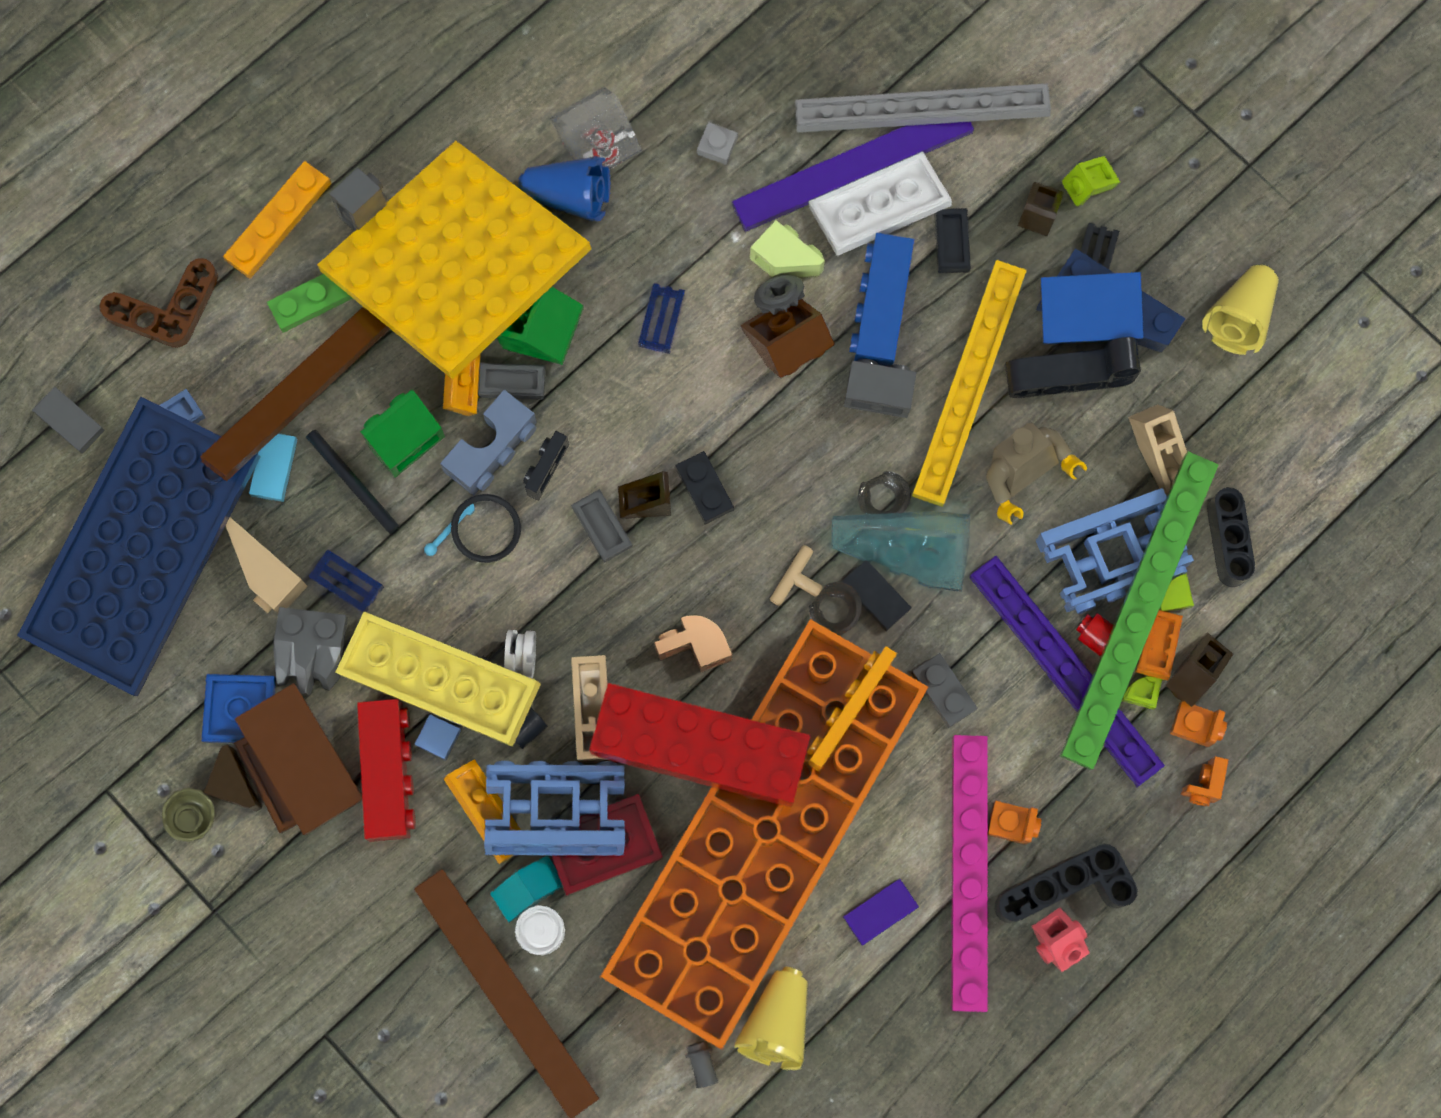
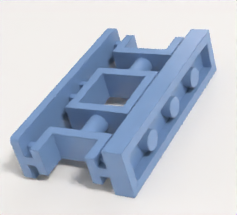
M1163 488L1040 533L1036 543L1040 552H1044L1046 563L1062 558L1073 582V586L1065 588L1060 592L1061 598L1066 603L1064 606L1066 612L1076 609L1077 614H1081L1095 608V602L1106 598L1109 603L1127 595L1126 590L1129 589L1144 554L1142 550L1146 549L1167 496ZM1155 510V513L1148 515L1144 519L1150 534L1137 538L1130 522L1118 527L1116 526V524ZM1089 534H1095L1084 541L1089 556L1078 561L1075 560L1069 545L1059 549L1055 548ZM1123 535L1134 563L1109 572L1097 544ZM1187 546L1184 548L1172 579L1187 573L1186 567L1194 561L1192 555L1187 554ZM1095 568L1101 584L1113 580L1116 582L1076 598L1075 594L1081 593L1087 588L1081 573Z
M498 761L494 765H487L486 792L487 794H503V820L485 819V855H624L625 820H607V794H624V766L609 761L600 762L597 765H583L577 761L565 762L563 765H549L544 761H533L528 765H515L510 761ZM511 783H531V800H511ZM580 784H600V800H580ZM538 794H572V820H538ZM510 814H531V831H510ZM579 814H600V831H579Z

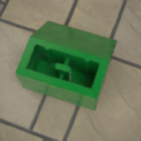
M551 287L500 334L497 340L504 350L563 365L584 306Z
M410 390L407 394L401 393L390 402V408L381 415L375 414L365 422L364 429L360 431L369 449L394 478L399 476L445 438L442 427L413 390Z

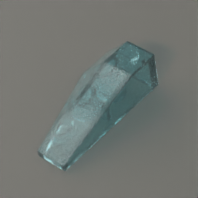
M928 511L832 517L833 549L862 561L867 559L869 562L874 561L890 568L889 572L899 576L900 573L916 578L919 580L918 584L928 588L962 591L969 549V514Z

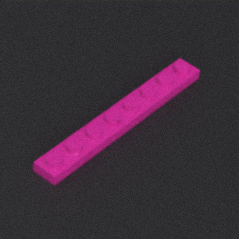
M953 735L951 1011L988 1012V736Z

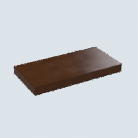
M295 683L235 718L304 836L363 801L360 790Z

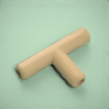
M803 545L773 592L770 601L775 605H782L793 585L814 597H818L822 591V585L801 574L813 554V550L810 547Z

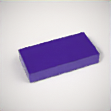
M899 878L843 916V919L861 946H863L919 908V906Z

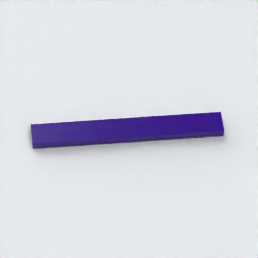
M971 122L904 126L732 201V207L744 231L747 232L809 205V201L918 153H929L973 133L974 128Z
M997 556L993 557L973 572L969 578L1078 713L1093 675ZM1118 709L1103 746L1135 786L1139 787L1165 765L1123 712Z

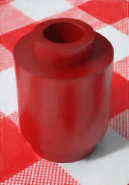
M1098 613L1094 617L1087 614L1076 628V631L1080 633L1077 640L1101 657L1114 625Z

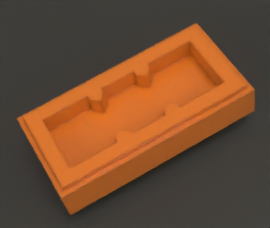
M1161 610L1158 611L1137 662L1136 673L1169 680L1183 616Z

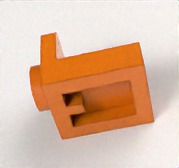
M1181 701L1170 734L1205 747H1210L1217 740L1221 741L1227 728V722L1223 721L1225 711L1217 710L1213 712L1196 705L1191 707L1185 701Z
M1215 756L1208 761V764L1204 763L1199 775V783L1203 784V788L1187 785L1182 788L1181 795L1190 797V803L1200 806H1210V802L1215 803L1221 800L1229 759Z
M995 800L988 825V835L1025 845L1030 843L1032 837H1038L1042 819L1037 817L1038 809L1034 807L1028 809Z

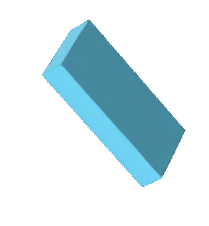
M277 434L258 452V455L261 457L254 470L249 491L251 497L284 502L297 445V438L295 436Z

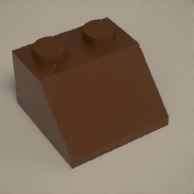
M803 299L798 300L797 306L787 308V312L781 310L775 315L771 311L768 313L761 312L740 325L766 366L780 378L793 374L800 366L811 359L822 356L826 350L835 345L822 314Z

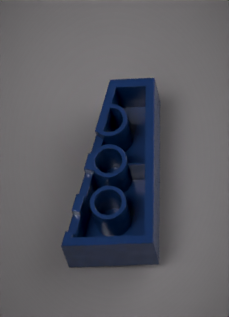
M1075 248L1057 277L1113 274L1114 272ZM1142 291L1144 338L1136 339L1137 345L1162 353L1170 344L1186 318ZM1041 301L1036 308V310L1042 312Z

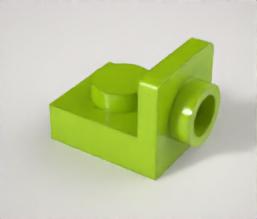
M1105 156L1078 163L1062 180L1063 186L1076 206L1083 205L1092 195L1114 189L1120 183Z

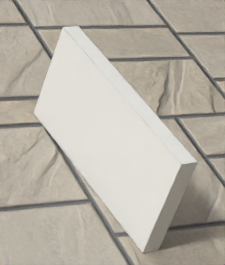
M923 152L809 201V208L836 256L875 240L876 233L889 234L952 205V199Z

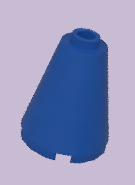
M597 156L528 167L524 174L522 173L519 177L518 188L541 205L589 221H601L606 211H600L602 202L608 203L610 197L609 167L602 165L606 159Z

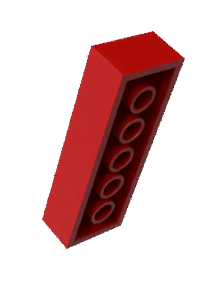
M607 683L589 750L592 756L792 807L810 735Z

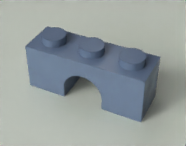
M503 390L483 413L486 424L496 431L494 441L487 447L475 448L461 439L440 463L444 473L473 496L479 490L484 491L494 479L492 474L500 465L504 467L511 461L515 455L514 449L521 441L526 442L529 440L537 428L535 426L537 423L535 413L506 390Z

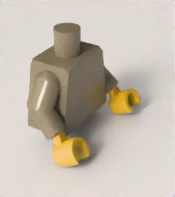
M1030 422L1016 429L1014 434L995 447L991 466L986 474V480L995 502L1000 503L997 510L999 519L1010 525H1013L1010 518L1011 514L1022 519L1024 516L1023 510L1010 503L1009 499L1059 463L1058 460H1062V470L1072 479H1077L1073 475V469L1077 465L1084 471H1087V466L1075 455H1070L1072 450L1056 430L1047 427L1037 428Z

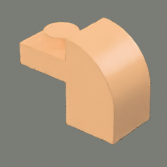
M691 615L681 617V625L684 631L679 633L677 629L667 631L659 636V641L654 642L659 660L691 649L700 672L732 661V653L722 630L713 621L702 616Z

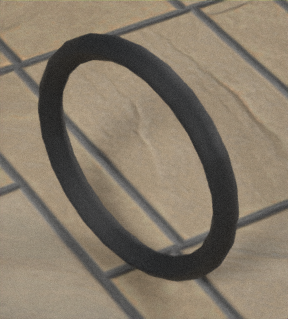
M480 494L465 500L457 508L451 521V534L457 549L464 556L477 562L490 563L505 558L514 550L521 535V523L515 508L508 501L493 494ZM480 501H492L502 505L510 513L514 523V534L509 545L503 551L491 556H481L469 551L462 544L458 534V522L463 511L470 505Z

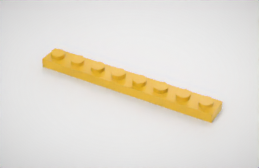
M996 260L912 497L940 507L944 506L1027 270Z

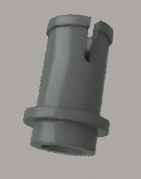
M707 1041L686 1046L688 1053L685 1054V1057L690 1058L696 1087L703 1088L718 1083L719 1081L716 1077L710 1051L713 1049L708 1047Z

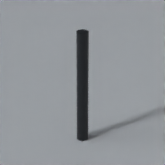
M317 430L311 431L306 436V439L389 534L394 533L399 528V524Z

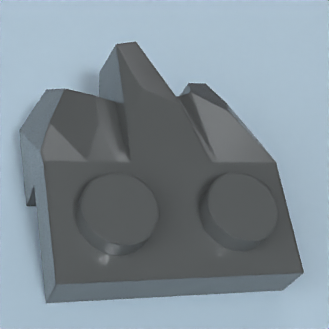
M279 607L273 645L277 686L286 685L290 678H295L297 687L305 698L311 695L314 682L317 680L321 682L324 689L329 691L341 678L335 672L344 655L343 646L348 617L342 614Z

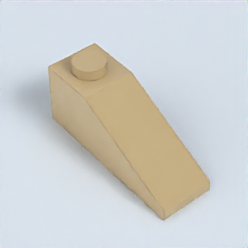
M1157 404L1130 416L1129 420L1138 447L1159 489L1163 488L1166 496H1168L1187 450L1174 411Z
M230 517L226 528L248 586L257 595L253 601L266 613L273 609L278 614L279 607L288 608L308 586Z
M606 655L571 657L577 760L582 764L605 761L613 762L592 756L589 750L608 683Z

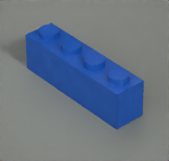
M876 233L874 244H867L864 262L870 263L869 274H862L859 291L865 293L864 304L857 303L854 322L860 323L859 334L852 333L849 352L855 353L854 361L870 359L876 361L878 365L887 367L894 364L914 239Z

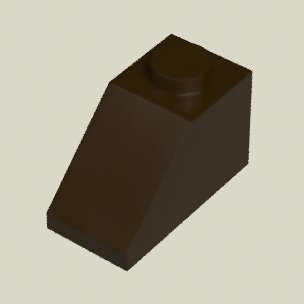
M1207 632L1175 670L1165 686L1171 690L1177 699L1185 701L1192 707L1217 681L1233 653Z

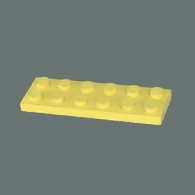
M363 612L335 672L340 676L512 747L541 685L534 679L367 612Z

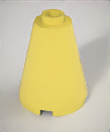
M1265 265L1250 267L1206 312L1202 320L1203 330L1205 333L1209 330L1213 335L1211 341L1228 352L1245 355L1248 350H1255L1254 353L1259 352L1266 341L1279 281L1273 269Z
M783 967L782 971L774 972L736 1039L734 1047L738 1048L737 1052L751 1060L770 1066L771 1062H782L781 1069H801L804 1061L808 985L807 980L802 977L803 973L791 967Z

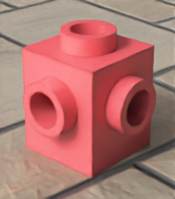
M1060 907L1032 926L1039 941V945L1036 946L1039 955L1046 964L1053 962L1061 972L1090 954L1084 941L1088 937L1086 931L1077 920L1072 921Z

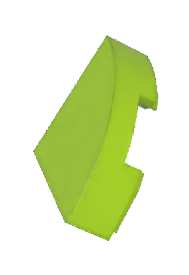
M1187 574L1180 575L1170 582L1159 610L1170 612L1194 606Z
M1146 676L1136 680L1126 689L1122 701L1154 710L1157 705L1162 679Z

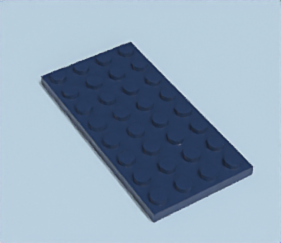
M140 396L17 636L133 696H138L261 456L256 454L226 482L203 464L200 457L221 436Z

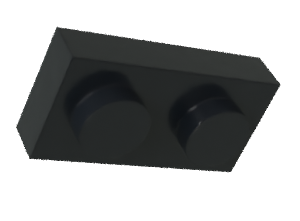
M555 431L551 439L547 437L542 443L539 450L541 458L536 467L531 466L528 469L523 483L526 484L527 496L537 501L540 500L569 447L566 435Z
M705 451L675 465V469L705 525L734 511V506Z

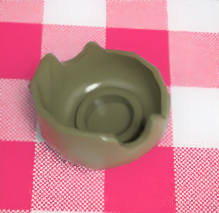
M185 788L175 791L162 807L164 829L175 840L184 842L196 841L204 838L213 827L215 819L214 804L201 790Z

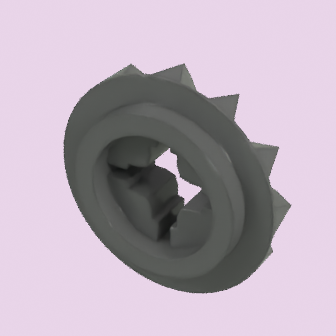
M775 276L759 286L754 294V302L762 313L771 311L775 315L781 310L787 312V308L797 306L798 300L804 297L805 287L802 280L797 276Z

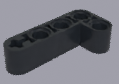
M1134 337L1113 339L1101 350L1019 358L1004 364L1009 397L1011 398L1123 387L1132 384L1141 372L1137 343Z
M1102 844L1003 893L997 898L994 910L997 917L1003 922H1018L1092 884L1095 885L1106 905L1111 908H1121L1135 901L1138 889L1119 851L1112 845ZM1098 852H1103L1109 857L1110 866L1107 870H1102L1096 865L1095 856ZM1068 867H1073L1079 872L1080 881L1077 885H1071L1066 881L1065 871ZM1038 882L1045 883L1050 889V896L1046 901L1038 899L1035 895L1034 889ZM1115 882L1122 884L1126 889V897L1123 901L1116 900L1112 895L1111 890ZM1026 897V900L1029 902L1015 910L1017 915L1014 912L1007 913L1005 910V906L1009 904L1007 898L1014 902Z

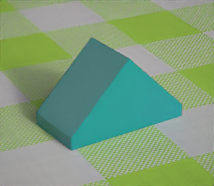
M547 855L515 872L491 892L490 895L510 923L528 908L534 907L562 888L563 885L556 867Z

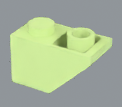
M777 220L773 222L750 249V259L772 278L780 275H794L797 277L819 276L824 269L825 260L822 253L811 244L807 246L799 239V235L792 227L787 224L783 226Z

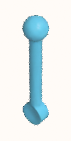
M474 504L463 511L458 524L466 515L474 513ZM451 523L433 543H428L424 547V552L428 556L435 555L437 547L450 534Z

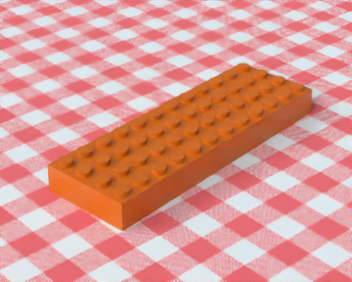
M810 619L751 720L810 735L808 751L818 735L824 739L831 729L826 723L837 707L843 710L850 699L845 694L855 679L862 682L869 672L863 667L872 654ZM890 665L820 771L808 765L812 756L806 751L792 807L711 787L600 977L722 1050L927 691L928 686Z

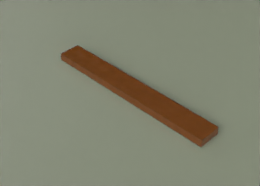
M362 307L200 456L201 462L227 482L390 328L366 308Z
M441 869L414 888L567 1116L574 1118L600 1099L446 872Z

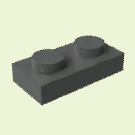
M940 653L911 672L917 681L928 686L925 694L948 728L978 709Z

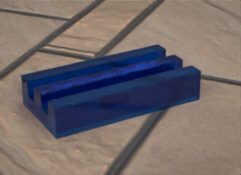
M653 284L638 341L639 347L670 354L685 297V290L678 289L676 291L672 290V287L666 286V288L660 287V284ZM658 295H661L663 300L652 341H647ZM670 298H674L676 301L665 344H660L659 340Z
M328 549L309 575L311 580L362 613L369 610L370 604L374 603L377 594L381 593L384 588L381 583ZM331 560L371 586L372 589L367 592L327 566L328 562ZM322 571L365 599L362 603L319 575Z

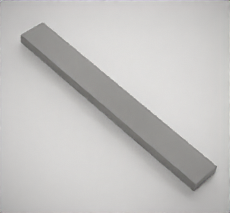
M1048 83L795 100L797 133L1050 117L1051 113Z

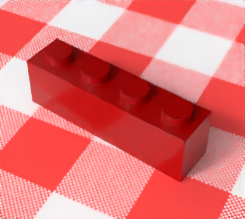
M399 699L357 702L364 837L369 842L411 838L410 830L416 828L415 811L414 809H409L408 796L414 794L412 775H407L406 762L412 760L410 741H405L404 728L410 727L408 707L403 708V704Z

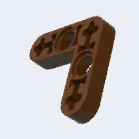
M198 258L191 261L166 311L124 294L113 292L105 295L100 301V312L113 325L170 347H182L191 339L217 284L218 272L207 259ZM206 269L209 276L201 277L198 283L199 279L195 275L196 272H203ZM197 284L200 290L202 291L201 293L195 289ZM189 295L195 296L197 304L193 309H181L180 303L184 297ZM120 304L125 311L130 312L129 318L120 311H115L113 314L109 308L111 305L117 306ZM148 312L154 315L153 323L145 328L138 326L137 320L141 314ZM162 322L171 329H175L178 326L182 333L180 335L174 334L172 337L166 329L161 328Z

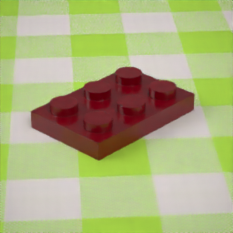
M639 794L607 806V820H625L624 855H552L566 896L663 859ZM600 814L580 816L579 831H600Z

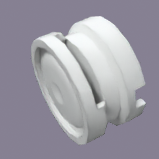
M508 630L505 642L504 668L533 678L536 660V632L526 631L525 634H518L517 630Z
M538 905L528 908L520 915L516 923L515 933L517 941L523 949L531 954L543 956L551 954L560 947L565 936V926L562 918L556 911L549 907Z

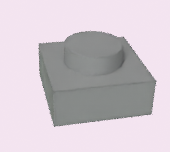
M708 122L697 148V155L727 165L737 141L738 132Z

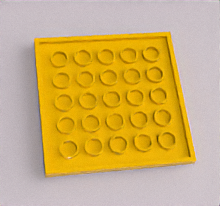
M455 141L386 202L387 205L359 230L356 229L317 265L325 276L448 377L453 379L591 250V245L588 240L459 142Z

